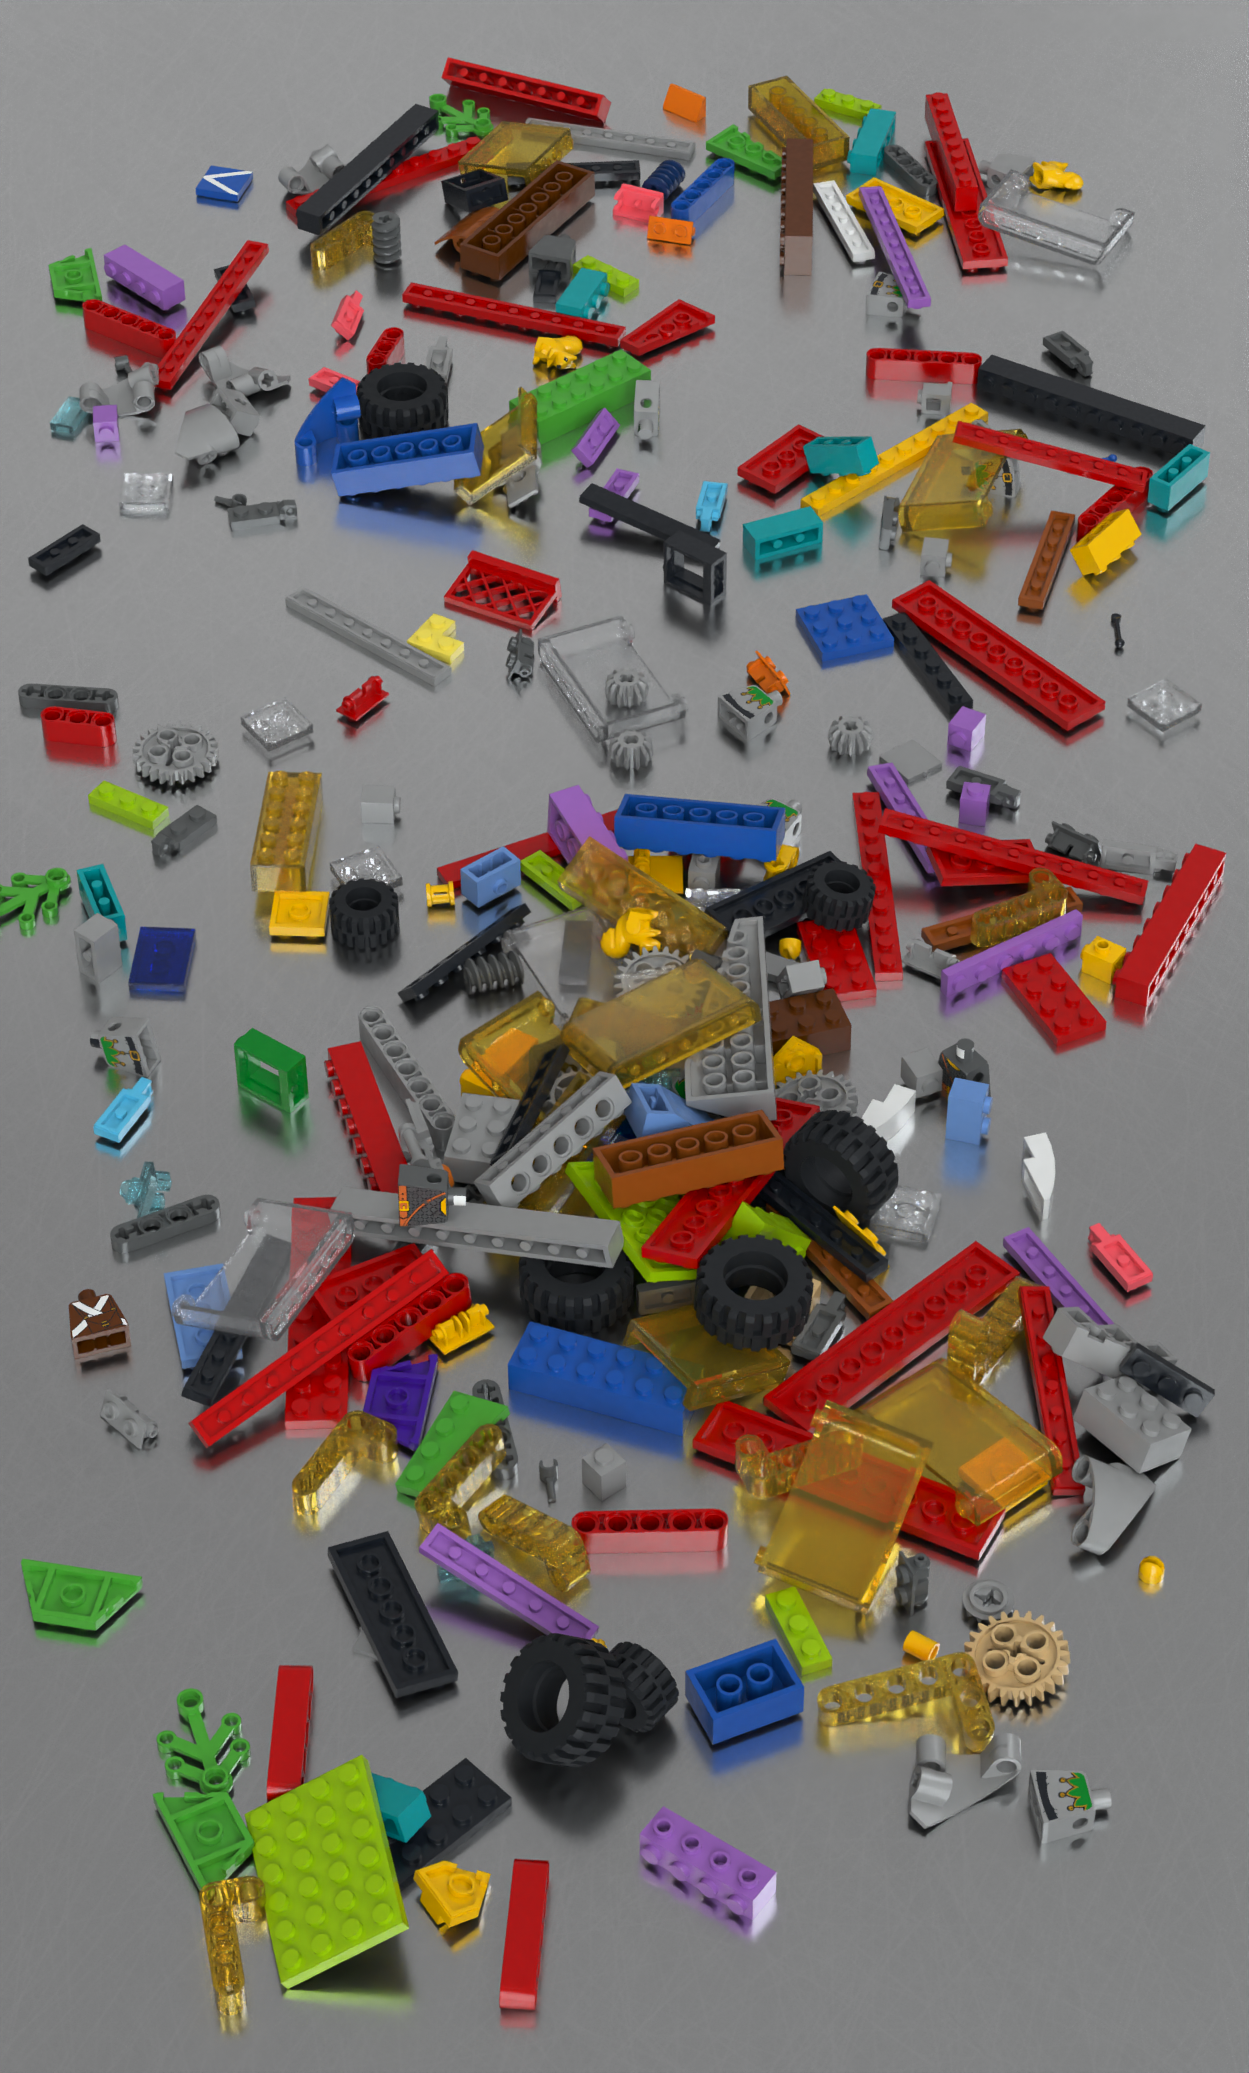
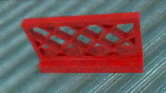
M472 550L467 556L468 564L444 595V601L532 631L552 602L558 603L562 597L559 578ZM470 574L480 577V579L467 581ZM495 582L502 586L489 589L488 584ZM484 585L486 590L472 594L471 588ZM517 589L525 593L511 596L510 591ZM467 590L469 594L463 597L454 596L457 592ZM506 592L507 598L494 601L493 595ZM538 596L545 600L533 604L531 598ZM486 597L490 599V602L486 604L476 603V600ZM528 599L530 605L516 608L514 603ZM509 604H511L512 610L505 612L499 611L497 609L498 607L506 606ZM528 612H533L534 614L530 620L520 618L519 616Z

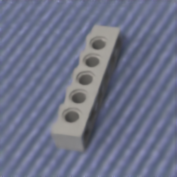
M599 1071L474 1181V1184L488 1205L517 1208L520 1205V1201L528 1194L537 1191L541 1183L548 1176L557 1173L565 1161L580 1153L583 1146L591 1138L600 1135L608 1123L619 1118L624 1113V1109L632 1101L616 1074Z

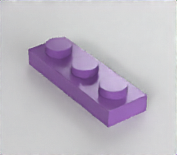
M605 407L598 411L571 450L586 468L594 464L620 426Z
M617 468L603 488L628 499L639 483V473ZM589 507V517L602 521H613V517Z

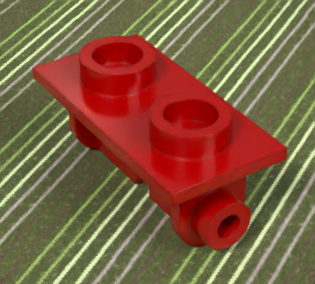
M369 677L368 681L362 685V689L357 688L349 696L343 698L342 705L336 709V712L352 720H359L389 696L388 692L382 690L381 685L383 681L381 677Z

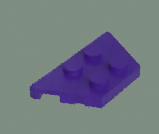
M438 1354L428 1355V1361L413 1365L408 1360L400 1362L395 1366L373 1369L362 1412V1424L416 1451L422 1440L438 1367Z

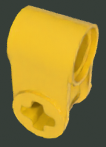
M782 844L776 861L764 862L766 873L763 881L797 866L799 847Z

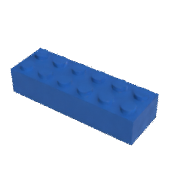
M478 423L336 444L331 475L339 497L354 496L367 492L375 493L394 488L401 489L407 486L426 485L441 481L448 482L461 478H473L481 476L484 444Z
M625 794L614 817V835L618 846L625 850L648 849L655 853L670 851L676 852L679 855L692 853L703 854V856L710 858L726 856L734 860L748 858L757 859L759 862L776 861L785 838V808Z
M530 1321L508 1363V1386L510 1390L683 1437L704 1393V1368Z

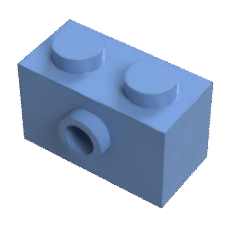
M503 846L461 868V894L479 908L521 885L520 859Z
M955 1077L948 1096L946 1139L980 1145L983 1134L988 1135L991 1118L987 1117V1114H990L993 1097L988 1096L989 1084Z

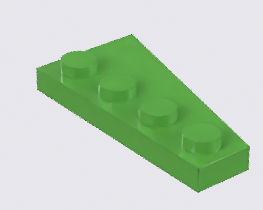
M453 1391L395 1483L397 1491L425 1500L452 1473L451 1468L458 1461H464L472 1453L471 1448L480 1439L485 1440L493 1432L492 1427L499 1420L504 1421L510 1415L508 1406Z

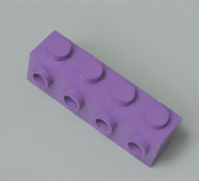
M124 244L104 254V270L107 276L162 310L170 309L185 300L183 279Z
M664 1806L640 1833V1854L646 1861L663 1867L671 1872L676 1879L690 1883L705 1896L717 1899L727 1905L735 1914L744 1915L753 1921L776 1893V1871Z

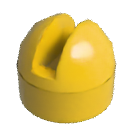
M795 938L781 939L779 941L780 955L790 960L791 958L793 960L797 959L801 952V941Z
M1156 1556L1143 1558L1139 1564V1578L1147 1584L1160 1583L1164 1578V1563Z

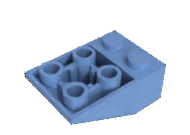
M631 1083L628 1096L632 1103L625 1108L624 1114L637 1138L712 1121L707 1112L686 1106L685 1099L660 1084Z

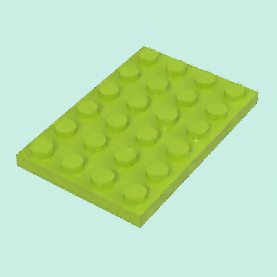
M568 1162L565 1173L599 1219L620 1221L624 1238L622 1249L646 1282L655 1283L659 1281L696 1279L697 1269H687L679 1265L665 1262L660 1263L655 1260L642 1258L641 1247L684 1196L683 1194L662 1197L656 1201L632 1204L626 1208L613 1209L595 1180L594 1162Z
M363 1755L245 1814L247 1828L255 1844L252 1849L279 1977L284 1987L289 1989L409 1929L369 1761Z

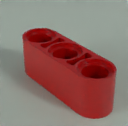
M391 327L383 331L366 358L367 374L375 368L380 369L382 365H394V363L400 362L405 353L404 332L402 329Z
M56 706L47 707L41 712L43 736L48 741L96 747H109L117 741L115 718L110 713Z

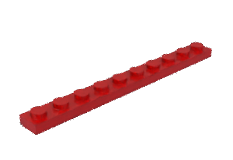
M475 136L437 150H431L429 153L411 157L403 161L367 195L488 154V146ZM319 189L286 201V209L296 218L297 208Z
M250 240L246 241L158 364L159 384L154 387L169 390L173 388L269 253L268 244Z
M412 282L402 294L403 302L414 306H424L434 310L452 312L457 315H467L477 319L495 321L500 324H510L520 328L538 330L543 333L562 335L563 337L575 336L586 342H596L610 347H618L620 340L626 336V327Z
M879 792L852 793L860 867L867 872V876L872 877L873 883L876 886L875 896L867 921L875 981L903 980V967L885 834L878 833L882 819Z
M887 808L884 810L878 833L889 837L903 839L918 845L932 847L943 852H950L990 863L994 866L1008 868L1044 878L1048 881H1055L1138 905H1143L1149 882L1141 878Z
M430 1249L188 1424L207 1449L447 1276L449 1272L434 1251Z

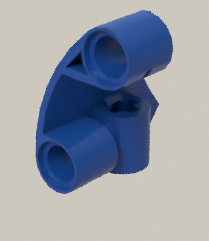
M342 377L327 391L307 416L295 438L297 464L300 466L314 465L317 462L316 445L328 439L337 437L339 443L359 441L358 418H361V410L354 382Z

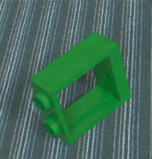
M251 1028L246 1034L236 1040L234 1043L238 1086L290 1114L309 1098L305 1055L254 1028ZM261 1062L278 1070L279 1076L262 1068Z

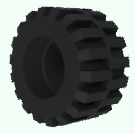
M836 861L822 862L819 866H814L808 874L802 898V909L807 913L806 916L810 920H814V923L818 926L822 925L825 929H835L840 932L842 930L852 931L853 928L858 929L868 921L876 886L873 883L872 877L867 876V872L864 869L860 870L854 864L850 865L843 861L841 863Z
M359 878L357 881L350 880L345 885H339L337 887L338 890L332 892L331 898H329L331 931L333 936L338 938L339 942L342 944L347 943L349 947L358 946L359 949H365V947H377L378 944L383 945L387 943V939L392 940L395 937V933L398 932L400 925L397 893L394 892L391 886H386V883L383 881L377 882L376 879L364 880V878Z
M620 1642L610 1651V1654H613L619 1664L616 1668L621 1669L625 1680L622 1682V1687L626 1689V1699H623L625 1714L624 1718H620L619 1723L626 1728H630L632 1731L644 1733L651 1730L677 1703L679 1690L676 1687L677 1684L671 1672L652 1652L636 1643Z

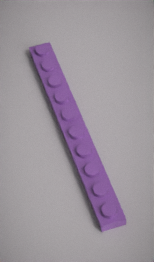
M859 187V197L907 308L921 309L922 307H930L931 297L882 187Z

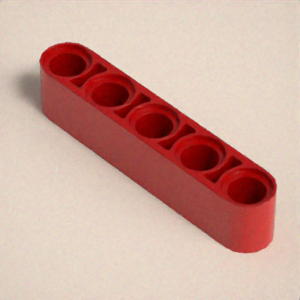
M90 299L82 304L85 328L163 359L176 340V332L173 329L103 301Z
M872 348L866 353V376L875 380L976 384L978 381V368L982 365V357L979 354L969 352Z
M1135 467L1148 471L1143 493L1114 485L1078 517L1076 541L1079 542L1110 513L1129 509L1130 513H1132L1147 500L1150 477L1153 476V471L1147 467Z
M451 1273L354 1342L347 1351L353 1377L358 1381H370L373 1369L392 1366L433 1336L432 1330L435 1329V1325L450 1320L454 1315L458 1317V1313L461 1311L466 1312L473 1303L468 1278L462 1273Z
M720 1509L583 1511L577 1513L572 1518V1546L577 1552L583 1554L720 1551L728 1543L729 1519L727 1514Z
M279 1665L267 1776V1802L304 1784L314 1677L312 1665Z
M514 1859L500 1983V2008L536 2010L549 1883V1861Z

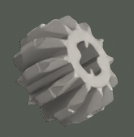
M623 667L622 671L614 670L613 674L607 675L605 695L606 699H609L610 705H618L619 708L625 706L630 709L633 705L640 707V703L646 701L649 683L647 678L644 677L643 672H635L634 668L626 670Z
M851 715L847 718L840 716L839 720L832 721L828 731V740L832 751H839V755L849 754L851 757L852 754H857L861 756L862 751L869 750L871 740H873V732L869 726V721H862L861 716L853 718Z
M624 729L623 733L616 732L614 738H611L609 743L611 762L616 763L617 768L625 767L627 771L630 768L638 770L639 766L647 767L648 762L652 761L653 757L651 737L646 736L645 731L637 732L636 729L633 731Z

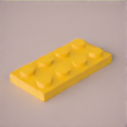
M875 177L860 186H881L899 227L911 234L917 235L944 217V208ZM858 187L846 195V201L856 209L866 212L859 197Z

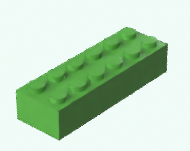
M620 349L510 400V425L516 429L531 421L533 433L536 434L539 442L543 445L590 423L598 411L604 407L611 413L634 402L636 380H651V370Z

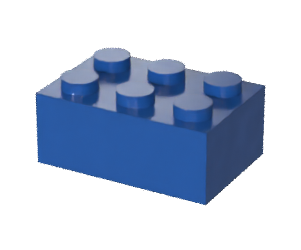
M776 1639L685 1671V1696L712 1744L803 1712L804 1686Z

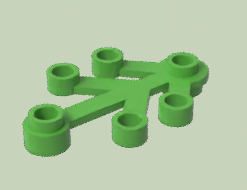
M433 94L429 97L431 109L438 110V113L445 112L452 116H438L439 129L443 128L444 124H448L445 126L446 136L456 137L459 132H473L479 137H486L493 132L494 126L490 120L489 108L481 107L477 109V119L475 120L472 118V114L475 111L474 100L467 99L462 102V110L464 111L462 113L447 105L446 96L443 94Z
M52 868L46 872L45 876L26 875L21 872L13 874L11 876L12 887L0 885V901L4 900L5 897H14L0 905V917L25 904L23 913L18 917L19 926L24 930L33 929L36 926L34 914L39 897L47 892V900L41 905L42 915L46 918L56 917L59 913L57 904L59 894L71 884L69 874L62 868ZM28 885H38L34 888H27Z
M185 1689L177 1696V1707L180 1715L188 1719L196 1744L177 1737L172 1731L165 1730L157 1735V1747L164 1754L176 1751L202 1762L204 1770L186 1764L179 1756H172L165 1762L166 1775L173 1780L184 1777L199 1783L203 1794L210 1792L229 1793L233 1787L231 1773L239 1762L245 1761L250 1757V1744L243 1738L233 1740L230 1744L229 1754L220 1765H217L216 1756L230 1736H235L241 1732V1717L236 1713L224 1715L221 1720V1726L212 1739L209 1740L201 1716L204 1710L203 1695L197 1689ZM236 1723L234 1726H228L227 1724ZM166 1740L172 1741L171 1743H168V1744L162 1743L163 1741H166ZM239 1748H244V1749H245V1750L242 1751V1752H237V1751H235V1750H237V1749H239ZM173 1766H179V1767H180L179 1769H176V1770L170 1769V1768L173 1767Z

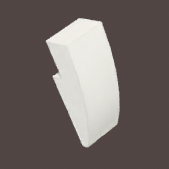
M894 1084L884 1102L872 1099L861 1119L864 1120L863 1122L866 1125L873 1126L876 1129V1133L888 1141L908 1122L915 1112L916 1090Z
M1045 1132L1024 1137L1021 1179L1042 1221L1049 1218L1055 1183V1158L1051 1143Z

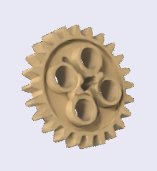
M1015 1610L1013 1617L1008 1618L1003 1611L1001 1612V1620L997 1621L994 1617L989 1616L988 1626L978 1623V1633H969L970 1642L964 1643L965 1653H962L965 1676H969L970 1686L977 1685L978 1695L988 1691L989 1702H992L996 1697H1000L1001 1706H1004L1008 1699L1013 1700L1014 1706L1018 1707L1020 1700L1025 1699L1026 1703L1031 1706L1032 1697L1036 1696L1039 1700L1044 1701V1691L1055 1694V1684L1063 1685V1675L1069 1674L1070 1652L1068 1641L1063 1639L1062 1630L1055 1631V1623L1053 1621L1045 1625L1043 1615L1033 1620L1031 1611H1028L1023 1618L1019 1616L1018 1610Z

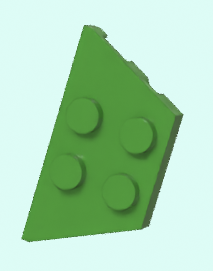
M91 248L85 249V255L76 259L74 255H71L64 260L48 265L55 298L83 302L90 299L102 301Z
M22 1559L21 1561L33 1621L96 1631L139 1592L143 1586L141 1576Z
M164 1792L153 1794L154 1804L203 1899L209 1898L253 1853L254 1840L228 1792H210L208 1794L184 1792V1797H164Z

